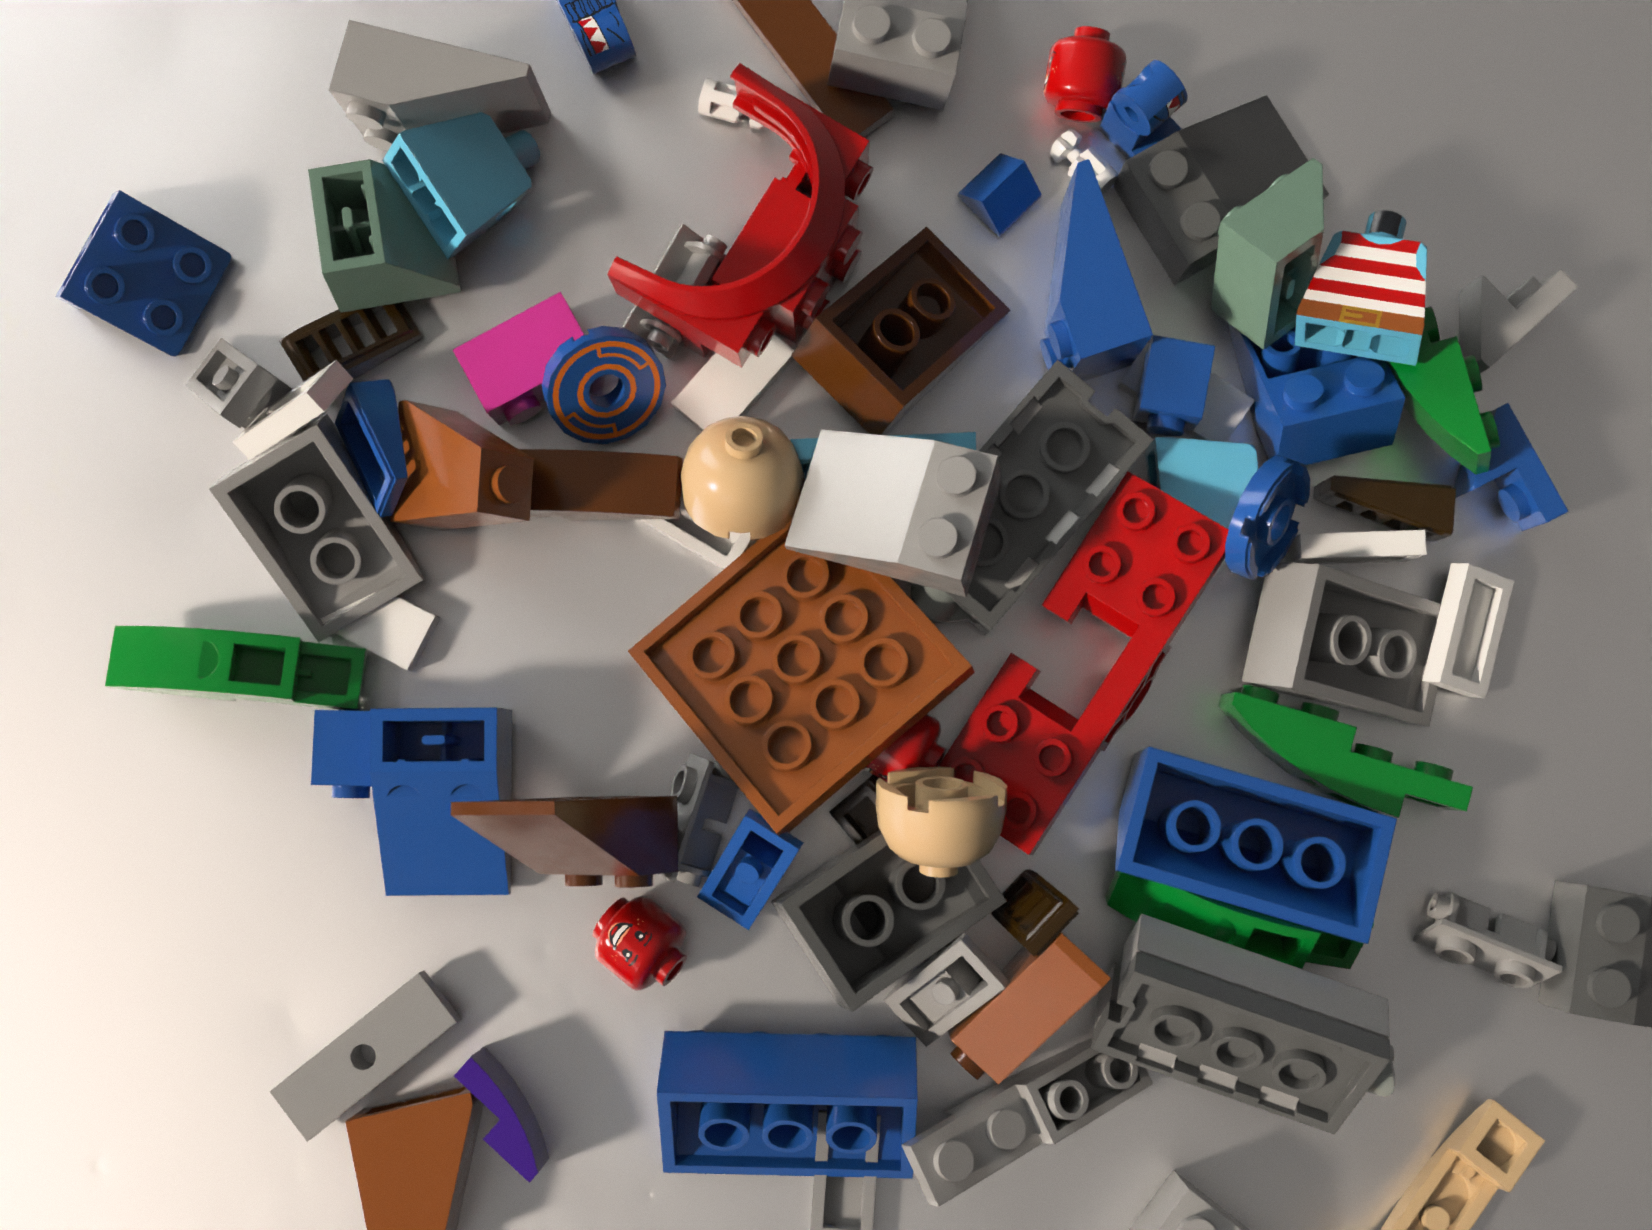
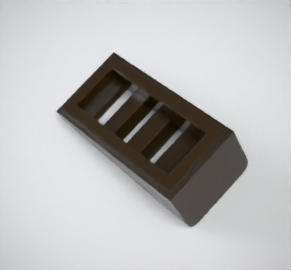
M403 302L342 313L338 309L300 327L280 339L279 342L303 382L325 368L320 369L311 354L321 348L330 364L337 360L354 380L424 336ZM382 309L386 311L397 329V332L387 336L374 315ZM361 322L365 324L375 340V343L365 347L354 329ZM340 335L343 336L353 352L344 358L333 342V339Z
M1334 475L1314 487L1313 499L1398 531L1425 530L1426 541L1435 542L1449 537L1453 533L1456 488H1452L1450 485Z
M1026 869L1002 893L1007 902L991 912V915L1033 956H1039L1079 914L1077 912L1079 908L1037 872Z

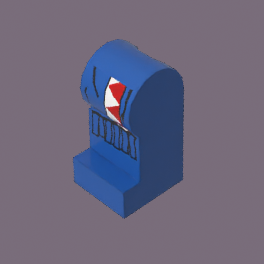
M556 0L593 75L636 57L633 43L620 15L616 0Z
M1153 60L1128 86L1121 88L1113 95L1099 130L1127 160L1181 130V127L1171 118V115L1187 102L1188 95L1183 83L1166 64L1159 60Z

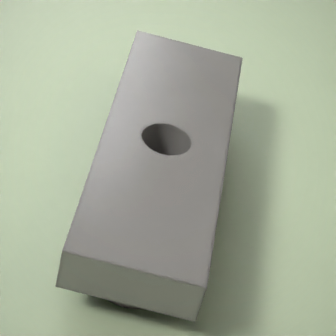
M423 970L273 1088L270 1093L308 1142L458 1023L461 1018L425 970ZM363 1044L371 1046L375 1051L376 1059L374 1063L367 1062L363 1058L361 1052Z

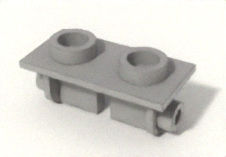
M681 224L653 273L679 284L713 286L711 279L726 256L724 252L727 249V245L710 234H706L703 239L689 227ZM634 305L622 328H626L644 338L650 347L668 359H672L682 341L679 330Z
M690 753L686 765L680 766L673 778L670 796H677L679 872L659 874L670 882L675 883V880H678L685 884L699 887L702 877H709L722 835L702 829L705 818L727 823L739 789L718 762L714 763Z
M1448 892L1445 896L1435 893L1431 897L1427 907V916L1434 918L1435 922L1416 934L1413 939L1416 943L1434 949L1435 954L1445 961L1463 965L1471 964L1493 973L1494 978L1498 982L1510 987L1531 988L1562 972L1563 966L1551 962L1557 945L1555 940L1548 938L1546 930L1501 914L1496 918L1494 932L1487 929L1491 909L1452 892Z

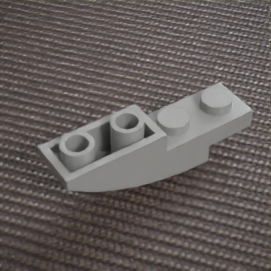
M1091 1038L1003 1080L999 1085L995 1084L944 1113L946 1119L908 1140L901 1146L928 1204L939 1207L1043 1143H1058L1151 1086L1153 1082L1147 1069L1092 1050Z

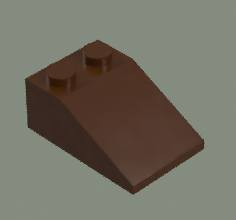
M925 227L819 314L791 356L869 434L884 435L927 395L1011 310L928 227Z
M590 796L451 802V816L538 874L565 875V886L603 885V875H615V887L653 886V874L678 872L677 796Z

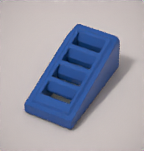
M389 379L349 383L335 420V425L376 512L379 513L380 517L392 516L408 479L394 386Z

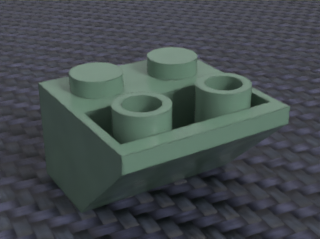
M1312 158L1292 173L1281 175L1267 190L1244 206L1234 207L1220 221L1216 266L1213 274L1214 284L1211 310L1263 350L1296 327V314L1299 304L1318 266L1324 233L1322 163Z
M368 159L308 169L322 274L340 313L461 292L455 256L449 259L446 258L385 164Z

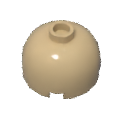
M749 416L728 417L708 425L689 445L681 471L684 509L696 525L715 536L727 539L730 538V532H750V540L765 538L784 529L794 517L804 483L802 466L796 449L784 432L766 420Z
M915 767L888 772L887 782L881 778L877 780L876 812L879 829L889 848L900 858L919 865V872L923 875L940 878L957 875L958 867L971 865L989 854L1003 830L1007 807V785L1000 778L990 774L974 771L973 783L954 778V768Z

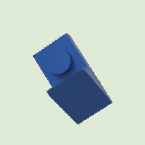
M1509 403L1491 411L1498 430L1500 447L1491 450L1488 472L1476 475L1460 464L1453 487L1456 488L1455 498L1494 480L1499 489L1497 499L1502 511L1510 520L1517 522L1521 531L1548 523L1569 512Z
M749 809L697 895V898L749 930L804 842L788 832L777 835L760 814Z

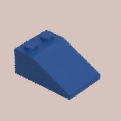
M1090 159L1077 163L1061 204L1044 331L1046 338L1040 340L1041 352L1048 370L1059 360L1083 381L1131 366L1153 336Z

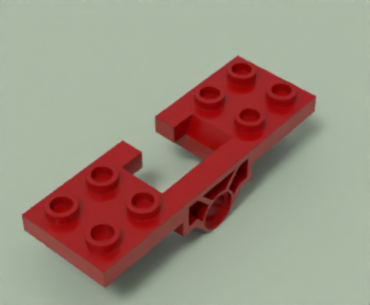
M1129 471L1126 472L1042 603L1045 609L1070 624L1073 623L1083 608L1131 638L1081 717L1077 719L1032 690L1031 686L1041 671L1015 654L1010 653L938 766L954 768V778L973 783L974 771L1000 778L1007 785L1006 815L1000 836L1028 855H1034L1100 751L1106 750L1115 734L1131 718L1142 703L1162 661L1172 648L1169 644L1225 559V543L1229 529Z

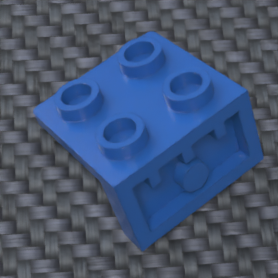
M118 190L111 195L55 297L77 309H83L170 356H177L231 261V254L123 191Z

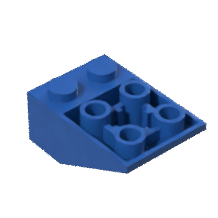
M1227 322L1245 393L1255 400L1250 407L1254 427L1269 459L1275 455H1281L1309 465L1393 445L1406 398L1387 361L1295 346L1296 327L1263 350Z
M498 707L371 709L370 779L386 896L510 895L511 855L451 816V802L511 799L512 710Z

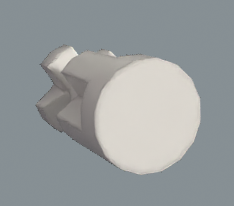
M706 78L699 99V114L737 123L742 113L734 109L732 104L737 97L736 86ZM750 118L751 128L764 129L765 126Z
M1070 129L1066 131L1052 145L1051 157L1057 163L1062 162L1066 158L1072 163L1067 173L1071 178L1077 163L1090 159L1102 195H1104L1115 184L1119 174L1093 147L1084 152L1078 148L1082 136L1077 130Z

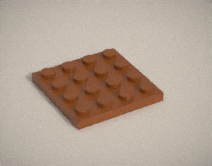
M792 520L784 529L759 539L628 650L634 660L777 835L792 831L975 673L972 665L891 577L786 549L784 545Z

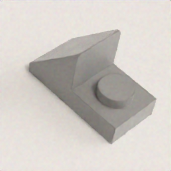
M1561 269L1542 283H1539L1532 276L1506 298L1485 276L1480 275L1463 288L1459 295V345L1463 357L1473 354L1481 374L1496 363L1574 292L1578 286Z
M223 338L218 341L186 384L191 391L214 411L238 428H246L266 407L293 390Z
M962 933L938 950L930 960L895 986L884 999V1002L927 1047L1008 986L1010 980L966 933Z

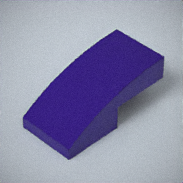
M484 1046L465 1062L454 1077L500 1119L483 1140L530 1183L549 1159L542 1131L526 1097L515 1080Z

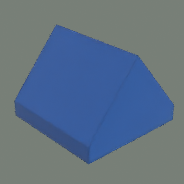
M1000 153L957 196L1000 237L1041 198L1042 194L1024 160Z

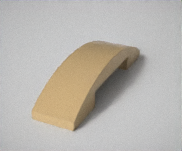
M1486 1100L1446 1139L1404 1192L1381 1230H1470L1498 1188L1509 1193L1511 1192L1545 1140L1495 1100Z

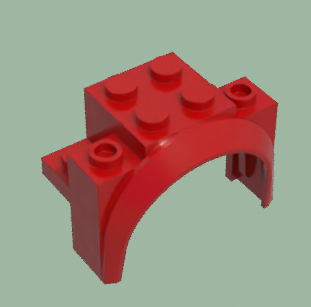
M739 63L730 75V78L735 81L737 97L732 103L733 108L770 129L790 145L793 150L789 155V161L795 164L787 178L782 177L781 180L773 179L711 279L713 286L679 284L662 278L617 256L607 275L616 294L679 330L683 343L687 348L704 358L712 350L742 368L750 354L759 357L764 352L775 332L797 344L805 329L808 330L814 319L830 306L831 302L825 298L836 279L845 283L854 271L862 254V251L857 249L863 232L858 230L859 206L849 201L847 197L854 201L860 197L871 178L873 167L868 165L870 140L780 89L745 65Z

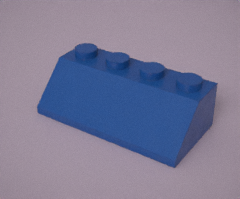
M1149 746L1135 753L1119 811L1115 871L1349 940L1369 944L1397 818Z
M702 1030L664 1031L657 1085L663 1173L780 1176L827 1175V1177L862 1178L864 1176H871L877 1178L913 1179V1169L901 1145L916 1136L918 1102L916 1037L886 1034L863 1036L830 1035L827 1033L776 1034L766 1032H706ZM819 1110L827 1111L826 1141L829 1145L828 1161H815ZM877 1115H881L878 1162H865L866 1151L876 1144Z

